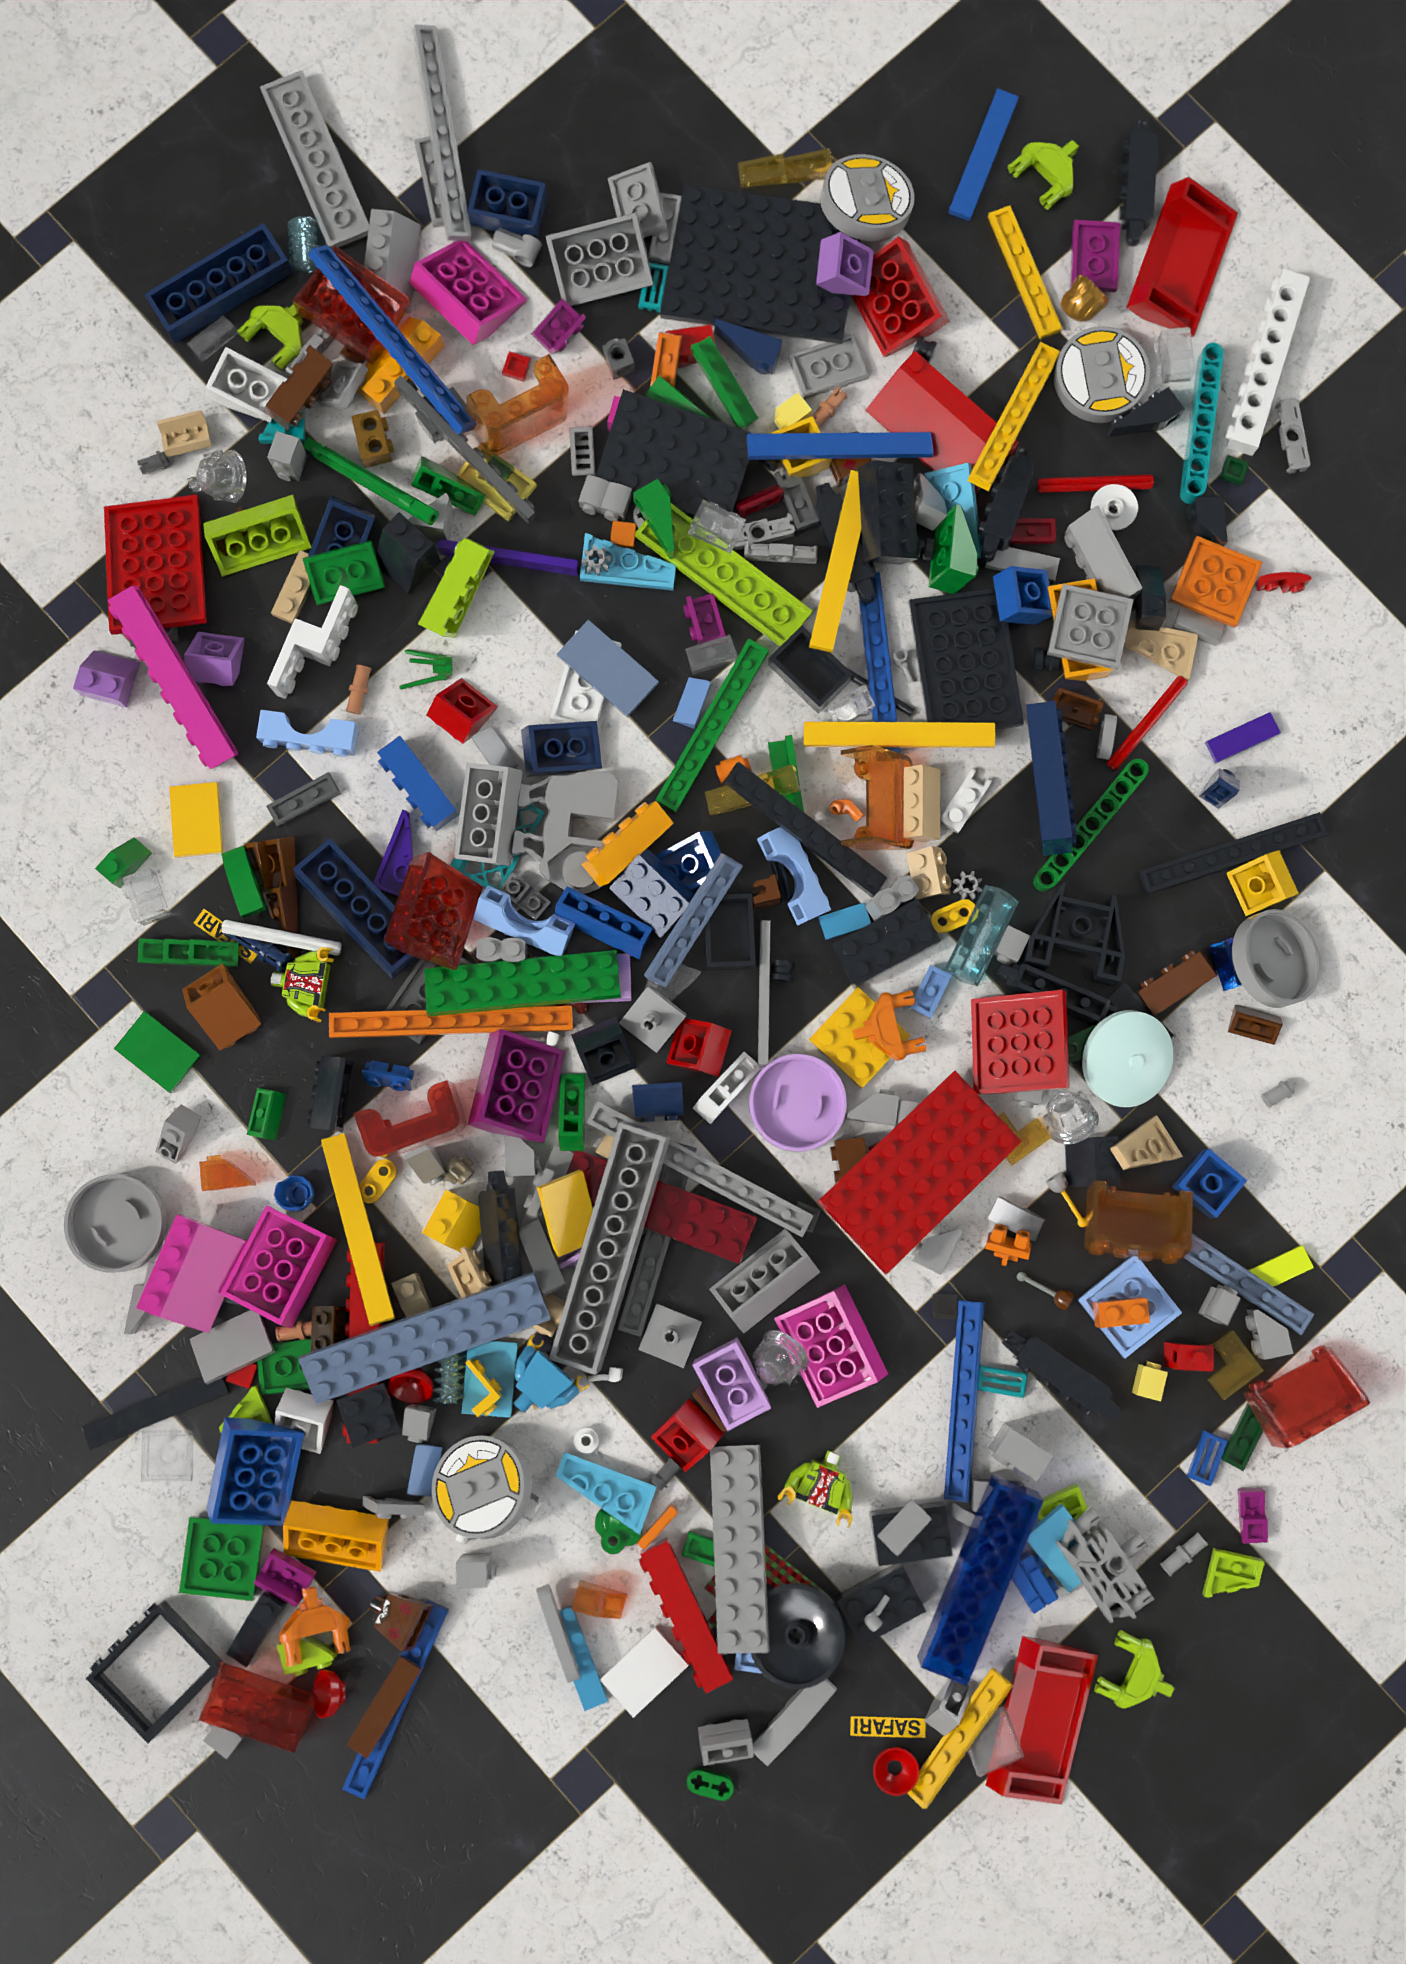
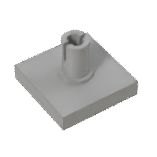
M648 985L619 1024L657 1053L687 1014Z
M656 1304L638 1350L684 1368L702 1321Z

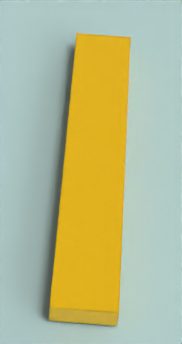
M1011 206L989 213V221L1039 339L1061 332L1062 325Z
M991 1668L971 1696L960 1724L946 1736H943L919 1770V1778L916 1785L907 1793L923 1809H927L1013 1687V1684L995 1668Z

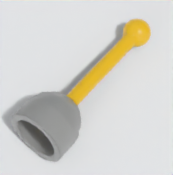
M1063 1172L1049 1178L1046 1181L1049 1188L1053 1192L1062 1193L1077 1217L1078 1225L1085 1227L1087 1220L1082 1218L1065 1191L1068 1182Z

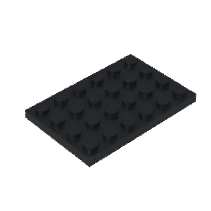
M623 389L596 477L627 486L632 489V494L658 479L661 485L665 484L671 493L670 503L678 509L728 526L749 463L746 437L747 434L755 433Z
M995 588L909 599L908 604L926 721L943 723H995V730L1023 726L1024 720L1008 622H1000Z

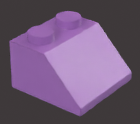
M842 232L822 239L816 284L831 293L869 295L874 250Z
M197 632L184 654L185 665L197 683L207 682L220 686H233L240 672L244 638Z
M93 650L80 665L73 689L81 696L127 707L140 663Z

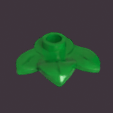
M602 1509L598 1511L595 1517V1530L601 1536L602 1549L608 1554H618L625 1546H633L641 1538L643 1529L639 1535ZM616 1537L618 1543L615 1546H611L608 1543L609 1538Z

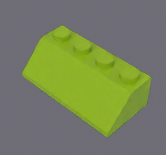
M294 495L203 523L205 538L222 577L297 553L300 550L303 551L311 548V543ZM248 530V534L243 537L241 532ZM225 538L226 549L229 554L227 557L218 550L217 540ZM233 543H239L233 549L230 547V545Z

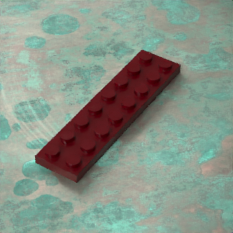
M575 1151L566 1175L577 1170L583 1171L592 1208H594L608 1161L582 1151ZM658 1180L644 1228L741 1264L757 1217Z

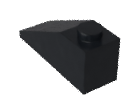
M1137 565L1136 577L1142 586V590L1136 597L1135 629L1159 631L1166 618V593L1161 568L1158 566Z
M264 1591L244 1621L226 1655L247 1668L288 1603Z

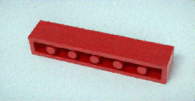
M668 1537L641 1550V1558L638 1559L644 1573L649 1572L652 1579L649 1582L654 1595H659L663 1602L660 1608L665 1618L670 1617L674 1625L671 1631L677 1642L681 1640L685 1648L682 1654L687 1665L692 1664L696 1671L693 1677L698 1688L703 1687L705 1693H708L732 1681L733 1674L723 1653L718 1654V1642Z

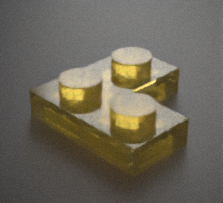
M1004 1112L998 1115L1022 1141L1006 1157L1011 1166L1052 1138L1038 1118H1035L1017 1131Z
M1230 1330L1212 1344L1226 1363L1223 1368L1207 1379L1221 1399H1227L1263 1372V1369L1233 1330Z

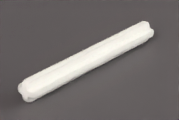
M225 920L222 924V932L226 934L317 951L321 947H328L334 949V951L328 953L332 955H339L342 948V943L231 920Z

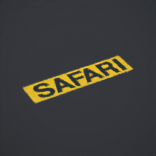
M203 909L194 921L195 925L216 940L238 943L223 934V922L207 910ZM239 943L238 955L251 964L257 954Z
M851 1716L850 1736L925 1738V1719Z

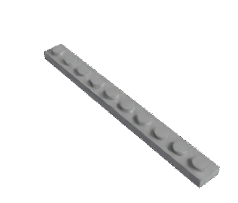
M414 24L413 36L447 241H470L472 235L437 26Z
M598 1101L586 1121L587 1124L614 1138L619 1122L627 1121L646 1127ZM672 1140L669 1141L663 1164L803 1237L814 1215Z

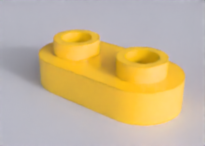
M960 900L935 911L931 916L930 922L937 933L945 934L971 923L977 915V908L970 900ZM961 909L967 910L968 915L966 917L960 915ZM939 918L946 920L945 926L938 924Z
M387 1159L377 1161L361 1181L359 1186L365 1203L377 1202L395 1180L398 1169L394 1162ZM382 1167H386L388 1169V1174L386 1176H382L380 1174V1170ZM368 1186L373 1188V1194L370 1196L365 1193Z

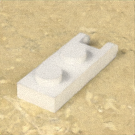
M972 768L940 817V823L957 834L993 781L989 778L982 785L974 780L972 777L977 772L974 768Z

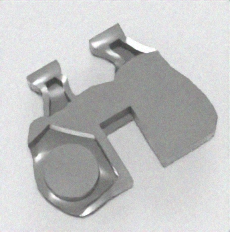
M588 771L568 776H549L545 780L531 786L521 784L518 809L524 810L528 806L540 802L547 805L549 814L544 823L542 836H536L531 833L524 834L521 831L515 830L511 856L525 853L540 862L539 870L546 880L563 890L568 886L585 894L602 887L597 885L581 864L587 859L585 855L595 847L599 848L604 843L598 840L572 837L574 818L612 823L618 780L611 773Z

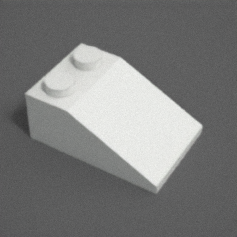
M225 347L205 387V397L227 408L271 422L272 418L265 413V405L287 378Z

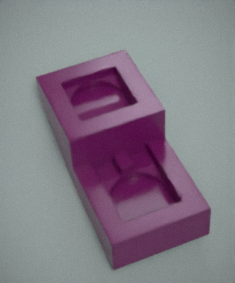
M1238 1489V1510L1242 1543H1268V1518L1265 1516L1264 1489Z

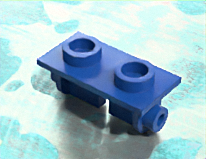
M374 1060L366 1062L365 1070H362L365 1083L374 1087H391L396 1091H411L410 1080H413L414 1070H410V1067L393 1064L392 1071L387 1072L389 1063Z

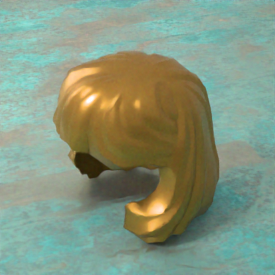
M1078 275L1072 287L1063 295L1061 307L1069 318L1078 322H1085L1094 318L1105 308L1109 299L1087 276Z

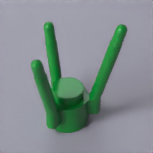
M406 649V654L429 658H410V663L433 665V673H438V675L400 685L399 688L402 690L435 681H446V676H452V657Z

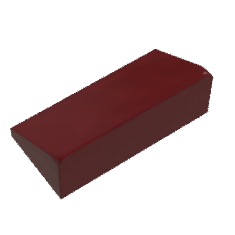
M773 485L736 501L735 507L740 518L782 501L784 490L778 485Z

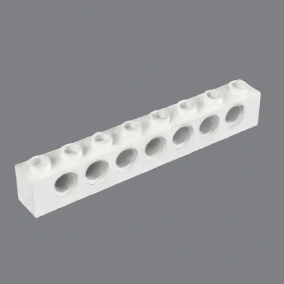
M1283 269L1279 277L1275 276L1272 281L1270 290L1273 291L1271 298L1268 297L1263 311L1267 312L1266 317L1261 319L1257 329L1260 336L1253 343L1250 353L1254 354L1252 361H1248L1244 371L1247 379L1246 382L1241 383L1238 391V396L1241 398L1239 404H1235L1231 414L1234 421L1232 425L1229 424L1224 438L1228 439L1225 448L1252 456L1259 447L1308 286L1309 276ZM1281 296H1285L1289 301L1283 300ZM1274 317H1279L1282 322H1278ZM1268 338L1274 339L1276 343L1270 342ZM1261 359H1266L1269 364L1263 363ZM1255 380L1261 381L1263 386L1256 384ZM1248 401L1254 402L1257 407H1252ZM1242 422L1249 424L1250 429L1245 428Z

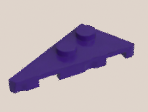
M402 809L373 884L380 891L416 904L417 893L410 813Z

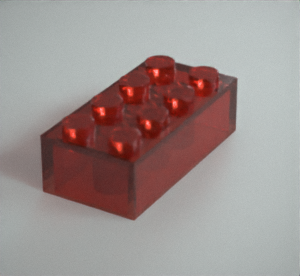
M221 1662L202 1705L198 1721L295 1753L314 1709L316 1694Z

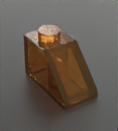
M221 1155L206 1156L207 1161L199 1162L202 1191L256 1186L254 1179L230 1160L222 1159Z
M580 1580L571 1610L593 1617L620 1619L627 1594Z

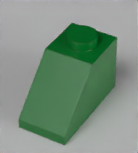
M133 837L111 850L95 869L109 882L121 889L152 855V852Z

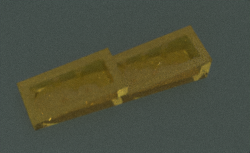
M830 148L786 158L782 153L738 163L741 187L824 180L827 171L833 165Z
M793 765L757 775L781 795L801 791L796 768ZM727 785L705 792L711 816L752 805Z

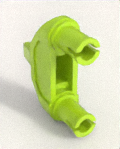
M1073 140L1063 148L1056 144L1041 142L1027 144L1022 149V154L1008 165V170L1011 174L1016 171L1013 176L1018 177L1030 165L1033 166L1053 186L1040 197L1042 206L1047 202L1044 208L1050 209L1061 197H1068L1072 193V157L1077 153L1079 146Z
M299 300L290 308L286 307L284 309L281 306H258L251 311V318L237 332L243 339L245 338V341L249 342L261 328H266L280 340L285 347L271 362L282 372L295 357L297 358L301 353L300 350L304 347L300 325L303 322L302 318L308 311L306 306Z
M1120 1630L1117 1635L1121 1639L1116 1637L1115 1645L1134 1653V1659L1122 1685L1118 1686L1100 1676L1097 1680L1100 1685L1096 1684L1094 1691L1114 1700L1116 1706L1120 1708H1128L1150 1698L1152 1695L1156 1696L1157 1691L1171 1697L1174 1687L1163 1681L1164 1675L1161 1674L1151 1641L1146 1638L1138 1639Z

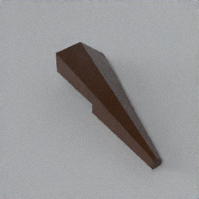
M294 836L244 843L245 850L251 852L254 863L251 864L252 868L258 871L260 875V889L271 918L277 920L281 931L299 934L297 886L293 868L296 867ZM287 946V951L292 954V958L300 956L299 948Z

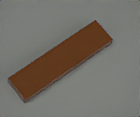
M402 1655L399 1657L346 1744L348 1747L365 1758L369 1757L422 1670L420 1666Z

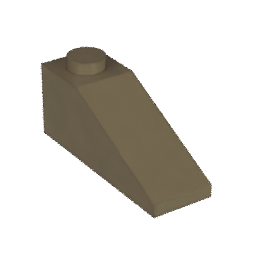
M419 1273L411 1274L391 1283L406 1318L433 1308Z

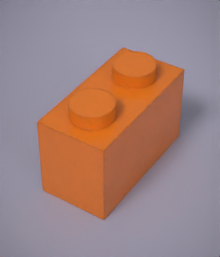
M1136 1297L1092 1302L1095 1327L1107 1328L1150 1323L1147 1298Z

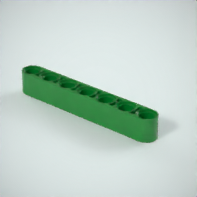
M1134 759L1129 762L1076 825V839L1081 842V848L1076 849L1072 846V853L1052 855L1037 872L1033 880L1037 890L1047 892L1060 881L1143 781L1149 771L1148 764L1144 760ZM1131 767H1136L1140 770L1141 774L1139 777L1131 773ZM1116 785H1122L1126 790V794H1119L1116 791ZM1101 803L1109 804L1111 812H1104L1101 809ZM1086 821H1093L1096 825V830H1089L1086 827ZM1062 856L1066 860V866L1060 867L1057 865L1056 857ZM1042 874L1049 875L1051 878L1050 885H1045L1041 882L1040 876Z

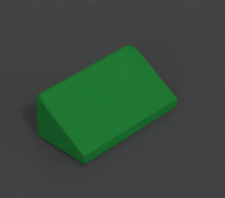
M257 1088L246 1135L276 1140L286 1099L285 1093Z

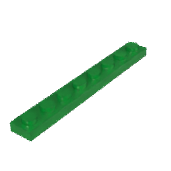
M750 639L747 640L655 801L658 804L677 813L768 655L769 649Z

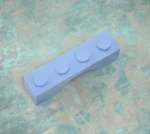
M261 710L256 738L263 743V746L268 748H277V745L286 746V749L292 751H300L301 748L310 749V752L315 754H324V751L333 752L335 756L347 757L348 754L355 755L359 727L353 721L331 719L323 730L315 734H301L292 729L289 718L285 713Z
M781 827L757 839L767 861H776L783 864L793 876L795 891L788 906L797 925L831 910L828 898L818 883V877L809 864L808 856L797 839Z
M487 886L479 897L473 920L485 926L503 932L508 936L524 940L527 944L556 956L563 955L569 945L576 924L556 914L543 921L529 920L515 910L509 894L491 886Z

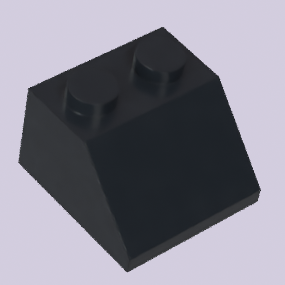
M616 1016L571 1034L592 1086L636 1068Z
M1118 1136L1064 1139L1067 1187L1121 1186L1120 1164L1110 1149L1119 1142Z

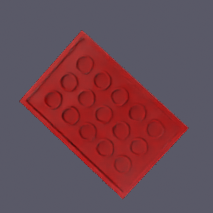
M189 495L104 506L108 599L131 586H138L163 628L207 623L200 503L198 496ZM108 602L109 632L111 635L123 634L122 628L124 626L119 619L116 620L109 610L111 605Z

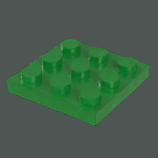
M190 1516L179 1593L254 1601L257 1588L254 1581L259 1572L265 1525L211 1523L209 1517Z

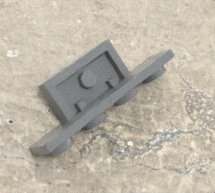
M553 1146L543 1172L538 1171L533 1184L537 1186L534 1193H529L523 1207H526L527 1210L519 1228L539 1219L545 1230L547 1224L537 1187L565 1176L574 1153L560 1151V1147Z

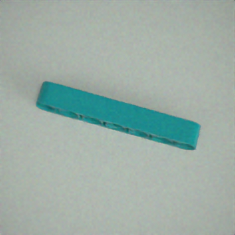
M1215 342L1208 343L1197 360L1180 497L1187 504H1192L1195 498H1200L1207 487L1224 357L1222 346ZM1207 355H1212L1215 360L1209 359ZM1204 376L1209 377L1212 382L1206 381ZM1200 398L1208 400L1209 404H1204ZM1197 421L1205 422L1206 426H1201ZM1194 443L1202 444L1203 449L1197 448ZM1191 465L1199 466L1201 471L1194 470ZM1189 487H1194L1198 493H1192Z

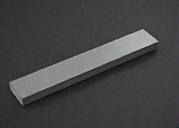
M762 920L760 923L759 1067L768 1065L770 921Z

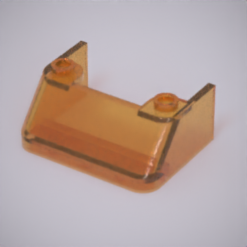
M875 745L841 750L842 756L855 759L854 772L859 779L866 781V826L858 827L854 839L841 840V845L860 850L911 849L914 841L903 838L904 768L913 766L910 757Z

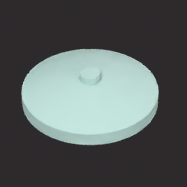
M1135 1010L1116 1012L1103 1019L1093 1029L1087 1039L1082 1056V1069L1085 1081L1098 1098L1114 1106L1133 1107L1143 1104L1153 1098L1166 1083L1173 1064V1045L1166 1028L1153 1016Z

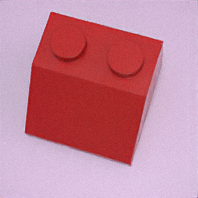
M460 678L436 694L426 716L452 735L454 739L464 744L473 735L477 734L498 706L464 679Z
M684 1018L676 1028L666 1063L719 1077L732 1030L713 1023Z
M689 1398L657 1429L651 1438L686 1472L714 1447L724 1435V1432Z

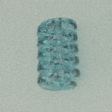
M307 216L296 217L287 224L290 265L295 270L301 272H314L318 269L313 260L308 256L312 248L318 247L316 245L318 239L315 236L317 234V229L315 228L317 224L314 218Z
M460 1352L435 1361L440 1363L441 1367L435 1368L434 1372L441 1374V1376L435 1378L434 1382L441 1385L433 1389L434 1392L440 1394V1397L434 1398L433 1402L444 1404L461 1403L457 1400L464 1398L465 1394L458 1390L464 1388L465 1384L458 1380L465 1378V1374L458 1370L466 1367L465 1363L459 1361L466 1357L465 1353Z

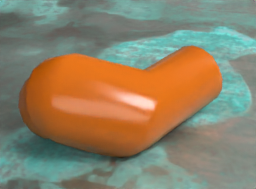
M837 799L832 801L829 806L832 814H849L856 823L865 815L850 799Z

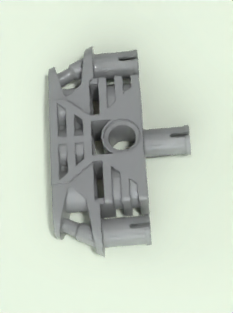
M1090 1508V1510L1073 1522L1069 1518L1064 1538L1061 1543L1057 1540L1056 1545L1100 1611L1110 1623H1113L1114 1617L1130 1616L1132 1619L1137 1618L1135 1613L1154 1600L1129 1561L1135 1554L1148 1547V1544L1144 1542V1538L1138 1532L1119 1546L1093 1508ZM1075 1539V1545L1067 1549L1070 1541ZM1087 1545H1090V1547L1094 1551L1092 1554L1087 1548ZM1118 1556L1117 1561L1113 1564H1110L1111 1560L1114 1557ZM1102 1564L1107 1568L1105 1572L1100 1567ZM1114 1583L1118 1587L1119 1591H1116L1113 1587ZM1115 1603H1119L1121 1605V1607H1118L1114 1610H1110L1109 1608Z

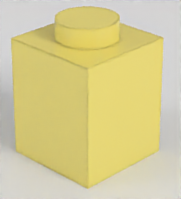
M797 392L775 409L774 421L778 428L782 429L811 417L812 409Z
M1147 1361L1146 1366L1138 1364L1132 1393L1161 1401L1168 1372L1161 1370L1162 1365Z

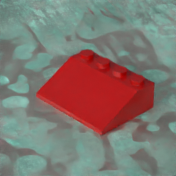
M897 237L873 255L869 295H851L883 357H887L917 342L919 336L927 337L950 322L912 248L901 237Z

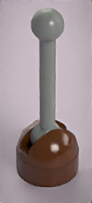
M1024 1272L1017 1274L1019 1281H1026L1054 1297V1303L1057 1307L1064 1311L1067 1310L1074 1297L1072 1292L1064 1289L1054 1292L1030 1279Z

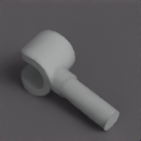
M902 649L904 658L898 659L894 653L893 661L895 665L902 668L909 683L915 680L908 668L907 651Z
M884 1595L877 1608L865 1617V1624L872 1631H876L883 1623L878 1616L890 1599L886 1595Z

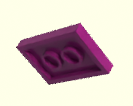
M1074 220L1070 288L1076 277L1083 275L1094 282V285L1102 292L1117 291L1120 222Z

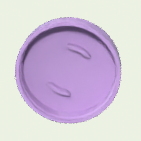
M804 1054L786 1055L765 1066L756 1077L749 1096L750 1116L759 1134L773 1146L791 1152L813 1150L828 1142L841 1127L847 1106L845 1089L837 1073L822 1060Z

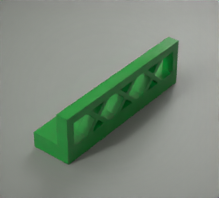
M709 336L700 343L696 342L690 347L691 353L735 427L744 429L758 420L757 414L712 338Z
M786 735L782 741L768 742L774 789L804 812L792 735Z

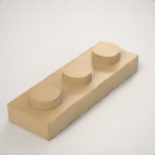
M301 550L271 612L273 616L292 624L295 618L297 619L311 589L302 560L308 557L309 554Z

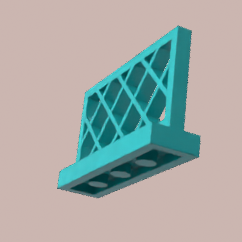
M533 805L528 806L524 810L518 809L517 814L521 826L516 827L515 830L522 829L523 833L526 834L525 828L531 827L528 833L533 834L545 812ZM531 810L538 814L534 823L524 825L521 812ZM522 854L513 856L510 866L505 865L501 867V865H498V868L487 871L484 870L483 863L479 862L482 872L477 874H471L464 870L469 860L453 858L449 869L460 873L485 888L491 886L499 889L511 875ZM508 868L506 874L503 875L502 869ZM495 871L500 872L502 881L498 888L488 883L486 874ZM483 875L484 881L477 876Z

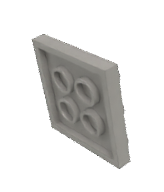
M1063 584L1047 655L1118 670L1134 599Z

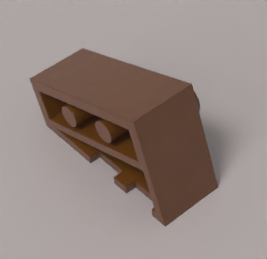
M311 345L305 350L307 356L300 364L296 363L292 368L294 372L285 382L281 383L265 405V413L287 431L292 425L296 427L303 419L302 413L305 409L308 408L310 410L317 402L318 398L316 396L319 392H325L332 383L330 379L333 363Z
M1202 949L1196 953L1194 950L1181 957L1183 962L1177 966H1174L1172 963L1161 970L1163 975L1154 980L1153 977H1150L1140 984L1142 989L1138 993L1154 1016L1217 976V971Z
M864 1137L834 1141V1146L830 1147L831 1159L837 1163V1170L833 1171L835 1184L867 1154Z

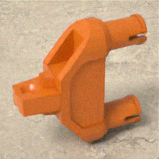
M908 990L892 995L888 992L881 993L867 1021L863 1022L864 1027L852 1030L854 1040L867 1038L868 1043L872 1042L879 1050L896 1061L904 1060L907 1055L926 1052V1045L916 1046L925 1043L923 1037L907 1041L900 1039L894 1014L895 1008L915 1004V999L910 998L913 996V992Z
M313 1586L302 1588L303 1603H299V1608L293 1612L279 1632V1641L281 1644H284L287 1667L295 1666V1663L297 1665L303 1663L299 1641L303 1637L332 1631L335 1654L344 1653V1650L345 1652L351 1650L347 1630L350 1625V1618L323 1604L322 1598L318 1599L316 1588Z

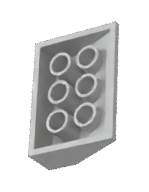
M638 212L546 236L561 299L563 298L570 306L653 285Z

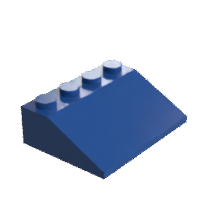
M225 1417L206 1508L210 1522L217 1524L283 1526L289 1509L304 1432L248 1418Z

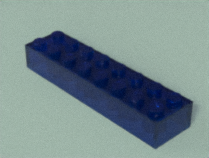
M991 1475L917 1655L922 1669L968 1686L1044 1502L1038 1491L997 1475Z

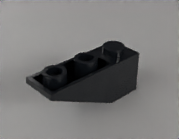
M1169 386L1163 391L1158 389L1148 397L1149 400L1144 404L1139 402L1129 410V414L1124 417L1120 415L1111 422L1112 426L1108 436L1161 431L1179 419L1185 408Z

